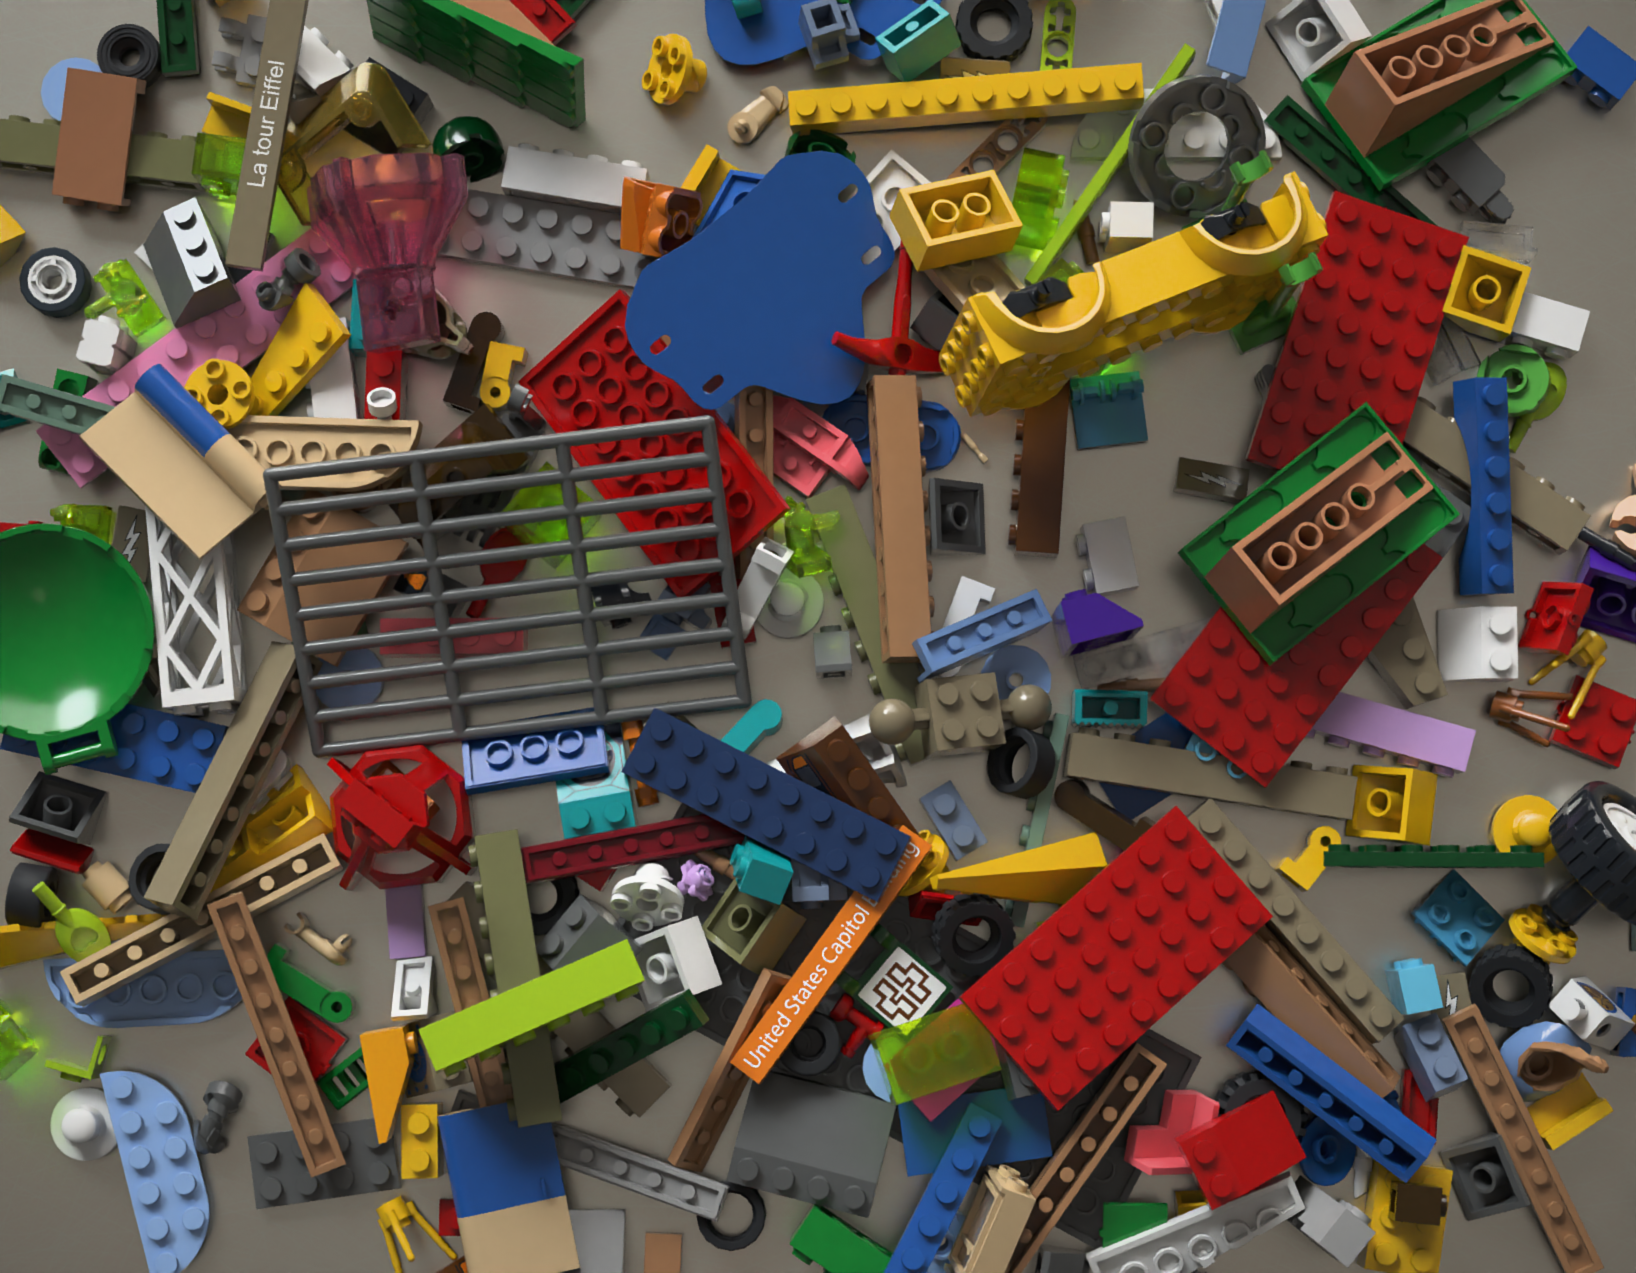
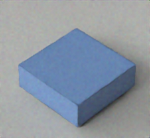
M656 614L652 616L640 637L685 632V630L662 615ZM676 647L650 651L668 661Z

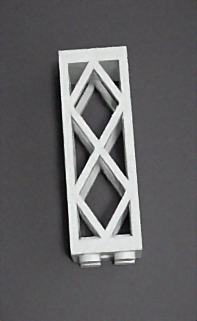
M145 505L162 708L174 711L176 716L182 715L189 718L204 716L203 710H210V712H217V714L236 713L248 688L241 612L237 611L240 605L234 532L204 556L193 580H191L178 563L185 545L177 539L173 547V533ZM213 562L214 573L202 595L199 589ZM177 587L185 596L179 609ZM215 591L218 615L209 604ZM192 606L195 611L181 638L180 627ZM202 619L217 641L200 673L185 651ZM221 655L222 664L212 684L209 685L208 679ZM185 680L190 688H185Z

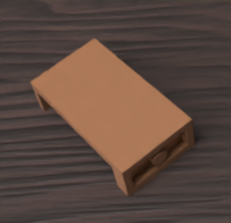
M67 68L52 195L63 196L62 203L84 206L85 200L98 202L97 209L118 212L119 205H131V199H125L124 193L137 93L145 95L146 80Z

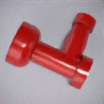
M844 992L828 1017L836 1022L846 1019L856 1026L847 1044H844L840 1050L845 1056L852 1059L856 1054L855 1051L863 1044L865 1039L867 1038L873 1042L885 1024L879 1020L874 1022L853 1007V998Z

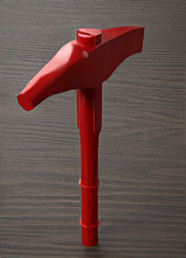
M901 240L900 247L898 248L900 250L891 337L878 340L863 339L836 331L831 342L832 345L876 368L889 371L888 375L944 373L939 363L940 351L926 348L915 340L909 339L913 262Z

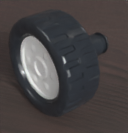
M1589 782L1564 803L1552 816L1549 823V836L1552 845L1566 869L1573 876L1550 898L1549 905L1545 904L1542 908L1541 915L1543 920L1558 933L1570 931V926L1577 925L1599 903L1619 918L1636 925V797L1608 782Z

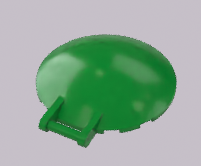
M42 523L19 526L0 532V733L19 739L35 741L46 775L57 773L58 768L105 755L106 758L117 756L118 748L110 719L128 704L141 686L152 659L155 642V622L152 604L140 576L129 561L113 546L101 538L80 529L59 524ZM98 731L100 742L54 754L52 743Z

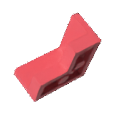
M1165 1090L1159 1125H1130L1124 1161L1148 1175L1191 1174L1174 1138L1217 1118L1220 1108L1219 1102L1196 1090Z

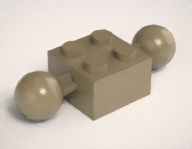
M995 672L926 679L914 687L917 708L911 709L907 703L899 699L890 698L882 700L874 706L870 713L869 727L873 736L878 741L887 745L903 743L912 735L914 730H921L925 758L992 751L1006 744L1003 721L1010 720L1012 724L1019 728L1028 730L1038 729L1048 721L1052 711V703L1046 691L1032 684L1021 685L1015 688L1007 699L999 700Z

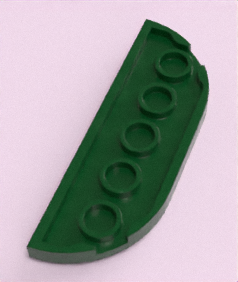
M1329 844L1328 851H1323V866H1340L1344 868L1544 867V853H1533V846L1529 845L1510 846V852H1496V845L1466 846V852H1460V845L1430 846V852H1423V845L1394 846V852H1387V845L1358 846V852H1351L1349 844Z

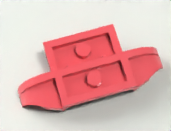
M773 395V475L806 498L814 495L830 472L835 475L839 474L859 491L869 478V474L849 436L792 397L786 398Z

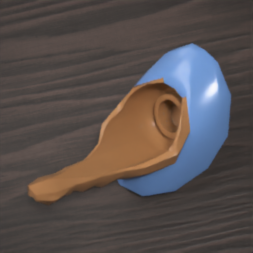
M1549 1021L1520 1028L1503 1043L1500 1054L1524 1102H1534L1558 1092L1578 1080L1583 1068L1595 1073H1607L1609 1070V1066L1604 1059H1601L1599 1056L1590 1055L1592 1048L1589 1043L1582 1040L1568 1025Z

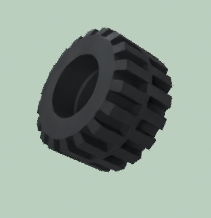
M1259 1070L1236 1074L1237 1077L1227 1080L1224 1083L1225 1087L1222 1091L1218 1090L1215 1096L1220 1104L1219 1117L1243 1105L1249 1098L1255 1095H1263L1274 1090L1298 1141L1300 1136L1305 1137L1307 1129H1304L1305 1121H1308V1113L1305 1112L1304 1105Z

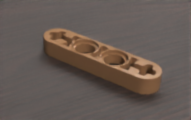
M1038 117V124L1031 121L1024 128V133L1028 134L1026 137L1018 128L1024 123L1026 118L1006 119L947 179L966 176L963 173L965 170H967L969 175L976 174L973 163L981 157L991 160L993 163L992 170L998 175L1043 131L1048 117ZM1003 133H1011L1017 138L1018 144L1012 150H1004L998 145L997 140L999 136Z

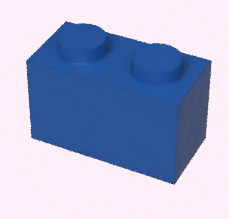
M1589 25L1567 52L1577 65V69L1573 75L1567 77L1564 81L1573 86L1578 85L1588 93L1589 99L1600 107L1606 106L1611 110L1636 80V61Z

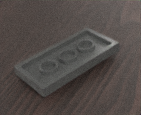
M374 1118L332 1124L346 1164L312 1178L293 1130L248 1136L256 1209L402 1188L395 1129L389 1141L379 1144Z

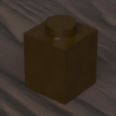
M1391 1181L1388 1218L1398 1222L1440 1226V1217H1445L1447 1211V1196L1442 1195L1443 1188L1436 1185Z

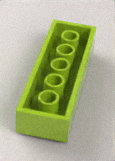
M628 939L418 1030L436 1073L444 1071L446 1077H449L467 1069L465 1063L467 1060L479 1056L480 1061L483 1062L501 1054L500 1046L513 1041L515 1047L535 1039L537 1037L535 1031L547 1026L549 1032L569 1024L571 1022L570 1015L581 1011L583 1016L586 1017L604 1009L606 1006L604 1001L615 996L617 1001L620 1002L640 992L638 986L645 979Z

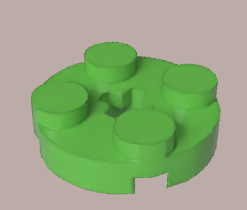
M1510 344L1498 348L1499 351L1494 352L1490 357L1488 355L1482 361L1477 377L1510 378L1513 372H1518L1519 378L1523 380V383L1517 385L1515 389H1509L1507 384L1508 416L1517 417L1534 413L1539 409L1540 404L1545 400L1550 389V373L1544 360L1536 351L1524 345Z

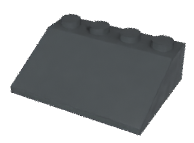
M771 1070L761 1085L754 1080L752 1081L726 1181L868 1218L873 1205L897 1103L887 1102L880 1098Z

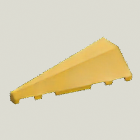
M296 764L289 770L293 776L279 790L273 787L267 793L270 800L254 815L248 814L210 892L323 833L327 835L333 831L329 807L300 765Z
M1097 832L937 874L929 879L933 890L936 891L942 889L955 890L967 895L978 893L998 899L1029 903H1055L1061 907L1107 866V862Z
M156 913L110 918L101 917L99 919L107 928L111 942L121 940L167 915ZM56 921L42 922L39 928L19 924L0 926V969L65 954L56 937Z

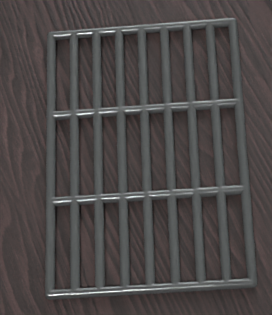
M705 415L267 468L263 472L313 755L317 758L416 745L426 746L647 720L654 708L671 716L747 708L752 703L716 425L712 416ZM696 431L702 432L704 452L573 467L571 446ZM556 449L557 470L427 484L424 464ZM410 466L413 487L289 502L282 501L279 481ZM706 467L709 484L707 488L578 503L575 482ZM561 484L564 505L433 520L430 499ZM416 502L419 522L289 537L285 518L287 516ZM711 502L713 523L583 538L580 517ZM566 519L569 540L439 555L436 534ZM419 536L422 538L424 557L295 572L293 551ZM716 537L717 558L588 572L586 552ZM571 554L574 575L447 590L444 588L441 569ZM427 571L430 592L301 607L298 586ZM720 572L723 592L600 607L593 606L591 587ZM571 589L577 590L579 609L450 624L447 604ZM433 606L436 626L307 641L304 621ZM725 606L727 627L600 642L598 640L597 621ZM582 624L583 644L456 658L453 638ZM436 640L439 642L441 660L320 675H313L310 655ZM730 641L732 661L606 676L603 674L601 656ZM587 658L589 678L461 692L458 675L460 672ZM444 674L447 694L319 709L316 689ZM728 675H734L737 695L618 709L608 708L606 690ZM592 692L594 711L473 726H467L465 706ZM450 709L452 728L325 743L322 723Z

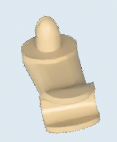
M775 86L762 89L759 98L730 118L727 129L728 134L734 141L742 144L750 143L760 134L777 112L780 114L788 108V99L780 89Z
M301 912L296 914L301 921L298 930L295 931L288 923L284 926L287 933L299 937L331 963L342 966L349 960L344 952L351 946L352 938L343 944L349 937L348 934L340 936L333 943L327 937L323 938L311 929L309 920Z

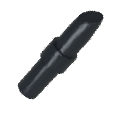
M1586 526L1581 530L1577 537L1579 540L1598 550L1601 555L1609 560L1612 559L1622 566L1636 571V557L1620 548L1619 544L1611 539L1607 540Z

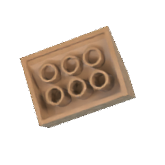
M307 490L301 500L327 496L318 491ZM350 509L291 516L287 523L289 537L380 527ZM403 539L293 551L292 558L295 572L393 561L402 558L409 543ZM274 545L238 606L237 611L292 641L277 552ZM390 576L298 586L301 607L378 598ZM368 614L304 621L307 641L355 636ZM347 651L318 654L316 656L338 667Z

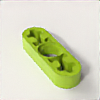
M1050 0L1045 7L1039 71L1053 70V66H1060L1059 69L1072 68L1076 7L1071 0ZM1057 7H1063L1064 13L1069 14V16H1064L1062 31L1055 30L1057 18L1056 15L1050 14L1055 13ZM1052 40H1062L1066 44L1067 52L1063 56L1055 57L1049 53L1047 45Z

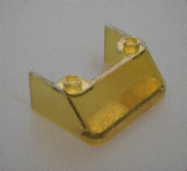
M362 63L320 97L322 102L300 124L291 121L287 126L278 186L302 226H317L323 222L326 225H333L337 222L308 174L304 161L351 122L358 127L366 128L374 126L381 120L397 148L427 149L432 145L386 69L380 64Z

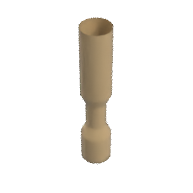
M967 433L961 436L962 440L978 455L980 461L985 464L989 460L986 455L981 453Z

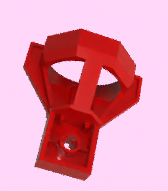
M423 745L367 751L352 769L336 758L332 757L327 765L342 779V782L329 798L335 854L349 864L339 883L343 889L353 891L363 877L382 890L441 883L453 867L465 875L472 876L476 868H471L470 863L462 857L467 851L468 846L474 842V836H476L472 795H467L463 775ZM390 759H410L422 763L406 775L399 773L367 778L363 773L372 765ZM442 780H445L449 786L456 805V826L451 841L428 828L430 820L426 792ZM341 816L352 824V833L355 836L352 850L343 833ZM412 848L434 861L421 870L407 874H389L373 869L377 854L410 851Z

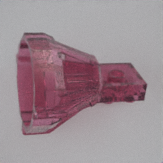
M432 153L372 154L354 159L345 157L333 159L332 164L322 166L310 179L311 186L307 188L311 229L356 274L364 351L381 354L441 342L433 272L436 269L437 255L468 198L464 156L458 153L445 156Z

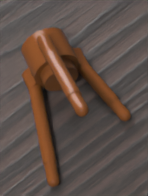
M1508 687L1507 693L1496 691L1489 718L1498 720L1497 725L1510 728L1544 747H1549L1550 742L1515 722H1519L1520 718L1565 732L1570 731V726L1524 711L1525 702L1518 699L1572 700L1574 696L1571 693L1524 691Z

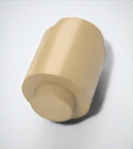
M99 861L95 862L82 875L86 879L82 887L104 910L109 909L113 914H116L133 899L128 881L109 861L103 865Z

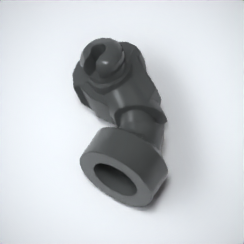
M295 248L284 259L286 268L281 271L282 276L280 278L276 276L271 283L262 282L258 285L256 296L259 299L261 308L275 311L290 305L295 301L293 296H291L295 288L294 285L304 284L305 282L311 284L320 276V266L307 251Z
M212 1081L206 1089L203 1100L208 1106L207 1111L209 1113L205 1114L202 1121L199 1119L195 1120L193 1126L194 1145L200 1154H216L225 1147V1138L220 1135L224 1126L222 1124L223 1118H227L228 1114L235 1113L238 1110L243 1097L240 1089L231 1083Z

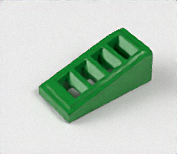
M362 1047L316 1082L337 1111L369 1088L367 1075L357 1063V1060L360 1059L364 1064ZM346 1068L350 1070L360 1085L358 1087L345 1072ZM337 1076L349 1094L345 1096L332 1080L334 1077Z

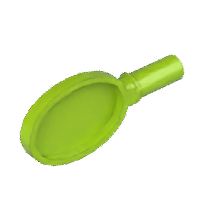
M1545 362L1551 378L1548 395L1540 404L1538 410L1531 414L1519 416L1516 419L1517 422L1509 434V452L1516 453L1528 429L1532 427L1533 421L1543 420L1550 416L1563 401L1567 388V378L1559 365Z
M43 881L32 889V892L47 907L51 915L57 919L55 925L56 937L61 948L73 960L79 962L111 945L108 930L96 915L81 908L67 909L66 904L62 903Z

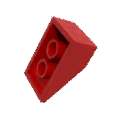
M1274 1090L1174 1138L1206 1205L1211 1210L1245 1195L1307 1158Z

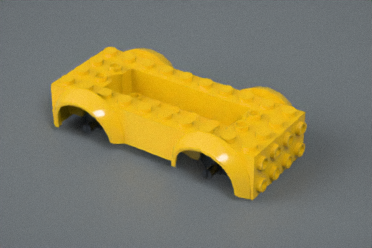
M1295 171L1286 174L1283 177V183L1270 200L1262 202L1260 209L1251 203L1241 202L1239 205L1237 204L1219 213L1206 215L1196 225L1093 264L1095 272L1079 273L1069 277L1067 285L1064 281L1047 277L1043 281H1039L1031 286L1017 291H1010L1003 303L995 292L979 293L968 297L939 353L941 369L946 376L950 375L955 385L954 391L959 405L962 408L966 407L970 417L980 413L983 416H989L1002 408L1022 410L1036 407L1056 396L1070 377L1078 374L1080 378L1087 377L1100 369L1099 366L1111 362L1112 365L1120 364L1129 359L1131 353L1141 349L1144 353L1150 352L1161 346L1163 340L1174 337L1175 340H1180L1191 333L1208 335L1223 332L1243 322L1259 302L1267 300L1270 303L1281 287V275L1278 269L1285 264L1293 266L1309 257L1308 254L1311 252L1319 253L1320 245L1328 236L1326 222L1316 212L1310 201V193L1307 186L1299 180Z

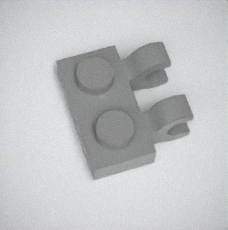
M248 14L247 24L231 18L221 17L218 30L222 32L221 36L227 39L241 40L243 43L240 57L226 52L214 51L212 65L215 66V71L236 74L235 82L237 85L255 88L267 17Z

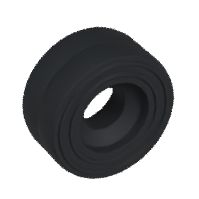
M121 24L107 31L100 40L97 48V61L102 73L146 80V88L153 85L162 74L160 44L152 33L144 27L135 24ZM129 49L138 50L140 53L139 61L133 66H125L122 63V55Z

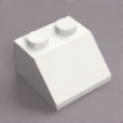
M1293 0L1265 23L1302 82L1306 77L1363 44L1372 36L1349 0Z
M304 26L296 80L317 94L322 99L321 104L328 109L350 87L355 79L350 70L354 65L340 51L336 54L331 52L326 47L329 41L318 29L314 27L310 31Z
M1480 606L1436 611L1437 665L1444 682H1510L1518 679L1517 607Z
M698 916L666 926L635 939L643 948L637 955L636 960L645 979L638 987L646 1012L687 989H690L692 994L695 995L722 985L717 966Z

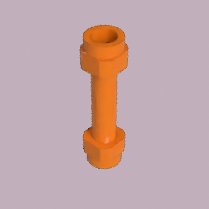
M642 720L621 723L624 741H628L630 752H632L644 729ZM636 780L638 789H634L638 807L658 804L657 790Z

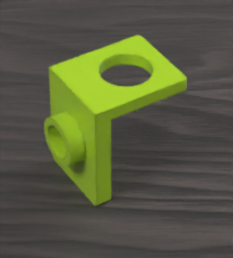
M102 1035L97 1037L89 1067L57 1058L46 1059L44 1067L61 1071L60 1078L81 1083L82 1078L89 1080L100 1078L112 1036Z

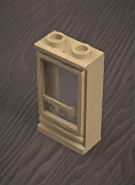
M987 1164L985 1170L988 1175L984 1174L948 1256L950 1264L945 1263L944 1265L946 1273H1005L1036 1202V1199L1028 1189L1029 1185L1021 1179L1019 1171L1003 1164L999 1168Z

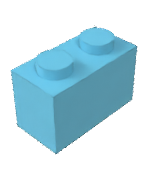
M1410 958L1393 962L1395 969L1385 970L1392 1004L1401 1014L1410 1015L1443 1008L1434 964H1423L1422 958Z

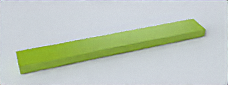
M1186 43L1183 45L1146 101L1165 84L1184 76L1194 61L1196 54L1194 48ZM1136 116L1025 276L1024 284L1027 286L1045 279L1127 159L1130 132Z

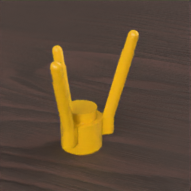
M1589 629L1584 630L1577 638L1576 644L1570 650L1569 655L1557 656L1529 679V685L1536 684L1569 658L1581 667H1586L1587 664L1592 665L1568 713V718L1574 719L1598 670L1607 661L1602 655L1607 649L1606 642L1596 632Z
M399 1196L376 1209L380 1218L377 1222L383 1231L395 1273H403L392 1234H396L408 1261L413 1262L415 1260V1256L403 1231L405 1227L411 1224L410 1216L451 1260L457 1259V1254L417 1211L413 1201L405 1203L402 1196Z

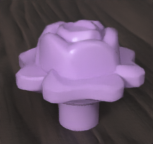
M692 859L687 860L686 864L681 866L683 877L677 883V888L681 891L682 895L689 893L690 896L698 897L702 902L706 901L713 894L711 886L714 884V877L711 874V869L707 865L695 863Z

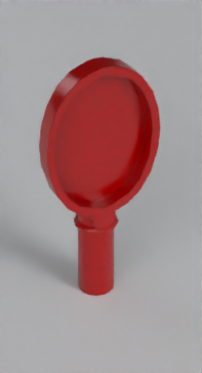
M505 527L490 536L482 550L528 545L529 541L520 529ZM528 559L479 565L480 573L484 579L481 585L512 582L522 572ZM489 599L472 601L466 611V615L470 618H479Z

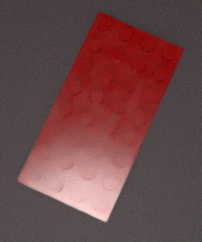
M1334 191L1331 194L1324 216L1328 236L1320 245V252L1316 254L1323 271L1302 283L1245 457L1246 461L1279 472L1365 402L1369 404L1400 443L1403 444L1445 314L1442 310L1463 245L1467 246L1468 236L1338 191Z
M619 289L523 376L518 383L530 390L529 394L533 395L532 402L555 433L705 415L712 416L716 425L734 559L790 511L791 508L715 409L708 410L697 405L674 380L649 368L636 355L629 343L625 329L627 305L630 296L626 291ZM660 337L650 346V351L653 354H659L667 345ZM696 431L571 446L570 450L572 456L582 467L704 452L702 432ZM706 467L591 480L605 500L709 487ZM711 502L615 513L629 532L714 522ZM716 537L640 546L653 565L718 557ZM718 572L664 578V580L677 597L693 595Z
M1423 544L1270 666L1220 606L1149 700L1258 784L1266 788L1443 557L1426 544Z
M1175 806L958 998L1052 1108L1058 1111L1273 916L1183 812Z

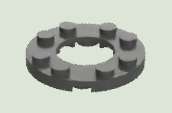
M1204 74L1188 75L1175 79L1151 95L1134 120L1128 143V160L1133 179L1141 193L1150 202H1154L1155 206L1168 213L1187 218H1202L1206 215L1219 213L1235 184L1231 179L1232 174L1229 167L1237 161L1243 165L1260 155L1259 152L1266 148L1263 119L1252 98L1243 89L1230 81ZM1193 112H1208L1216 116L1225 128L1227 136L1226 154L1219 167L1210 175L1198 180H1184L1176 176L1167 165L1164 148L1168 140V133L1182 116Z

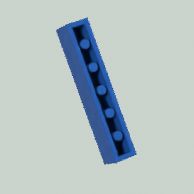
M1259 1004L1254 1007L1226 1045L1405 1183L1409 1181L1424 1163L1437 1141L1433 1136Z

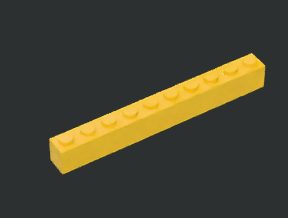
M1142 63L788 91L790 128L792 134L801 131L800 136L809 135L811 129L835 134L1140 109L1144 104Z

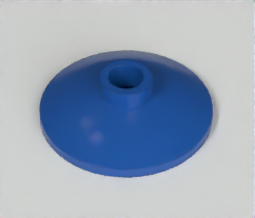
M1316 1115L1304 1127V1129H1307L1305 1137L1300 1136L1299 1143L1307 1158L1300 1161L1299 1164L1308 1180L1317 1185L1332 1186L1343 1180L1351 1170L1356 1155V1145Z

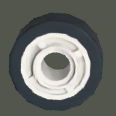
M57 247L41 249L32 254L22 266L19 277L20 289L26 301L42 314L55 318L70 316L81 310L88 301L92 289L91 275L85 264L68 250ZM61 275L62 284L57 289L50 290L49 283L51 279Z

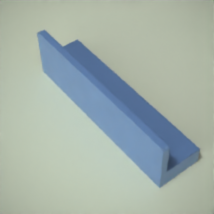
M1223 0L1206 62L1208 67L1222 71V79L1236 84L1246 78L1266 0Z
M1034 589L916 639L912 645L925 669V672L917 678L918 682L921 683L926 679H931L1039 632L1053 620L1038 590Z

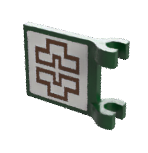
M878 923L870 936L884 947L883 951L858 980H855L846 971H843L836 983L907 1043L951 991L953 986Z

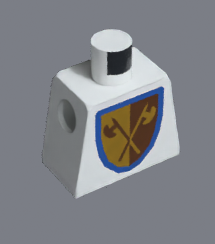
M1587 976L1572 978L1548 1005L1582 1040L1608 1050H1613L1635 1025ZM1609 1024L1604 1032L1600 1030L1602 1026Z

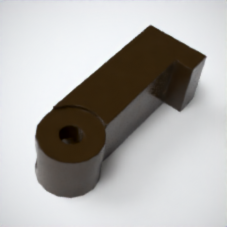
M482 312L473 318L466 339L475 349L470 356L463 353L459 354L443 398L446 406L473 414L484 404L481 398L476 396L482 382L490 341L500 343L505 332L503 324L497 315L491 312Z
M1071 779L1060 783L1054 793L1055 802L1060 809L1123 850L1127 849L1156 823L1147 816L1140 818L1138 823L1090 794L1088 786L1078 779Z

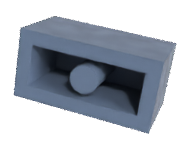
M951 780L919 799L920 804L940 837L948 845L949 852L955 861L988 842Z
M1437 1013L1403 1025L1394 1036L1425 1102L1458 1090L1469 1079Z

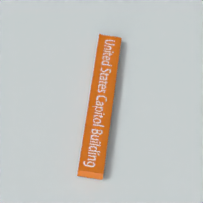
M902 825L899 831L911 836L912 839L880 902L878 903L856 891L853 892L730 1061L731 1064L756 1083L762 1084L932 850V845L906 826Z

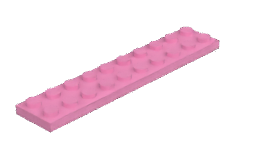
M321 220L264 262L263 272L253 270L238 281L236 287L241 297L240 301L180 328L173 329L82 397L116 407L135 392V384L138 379L156 364H161L183 387H185L190 375L212 358L233 362L242 369L247 367L266 352L293 305L291 303L275 311L265 310L259 305L256 289L260 283H271L276 276L279 278L282 276L281 271L286 268L284 259L295 248L307 251L320 266L321 274L311 284H314L329 305L353 288V279H365L366 275L326 223ZM304 284L294 285L295 288L291 294L294 300ZM43 425L36 430L37 434L81 489L109 469L80 440V435Z

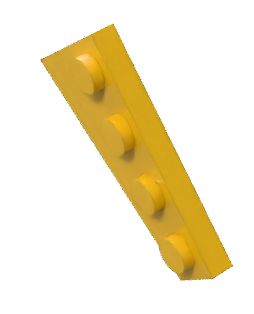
M304 283L253 373L251 380L255 389V400L248 415L278 416L351 336L350 332L314 284Z

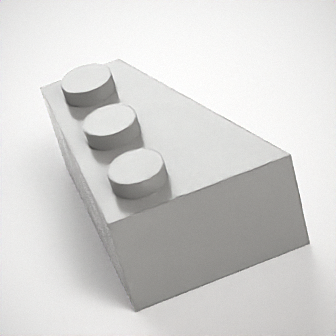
M1300 1175L1294 1183L1305 1209L1288 1218L1287 1221L1329 1256L1348 1268L1376 1233L1368 1226L1371 1219L1357 1207L1352 1206L1343 1199L1337 1202Z

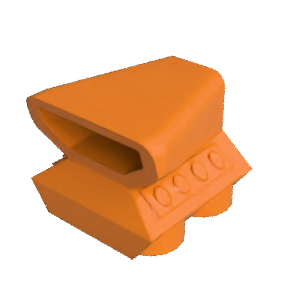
M624 176L620 249L661 258L690 241L694 236V224L699 220L702 213L701 192Z

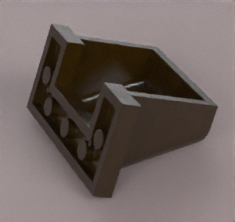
M483 404L434 448L513 439L515 436L491 406ZM527 452L424 465L427 484L431 485L487 478L490 474H496L497 476L514 475L532 458ZM410 469L386 490L413 487ZM466 495L430 499L433 520L447 519L444 514ZM415 501L388 504L398 516L401 524L419 522ZM436 534L437 541L445 534ZM421 536L412 537L413 539H416L417 542L423 548Z

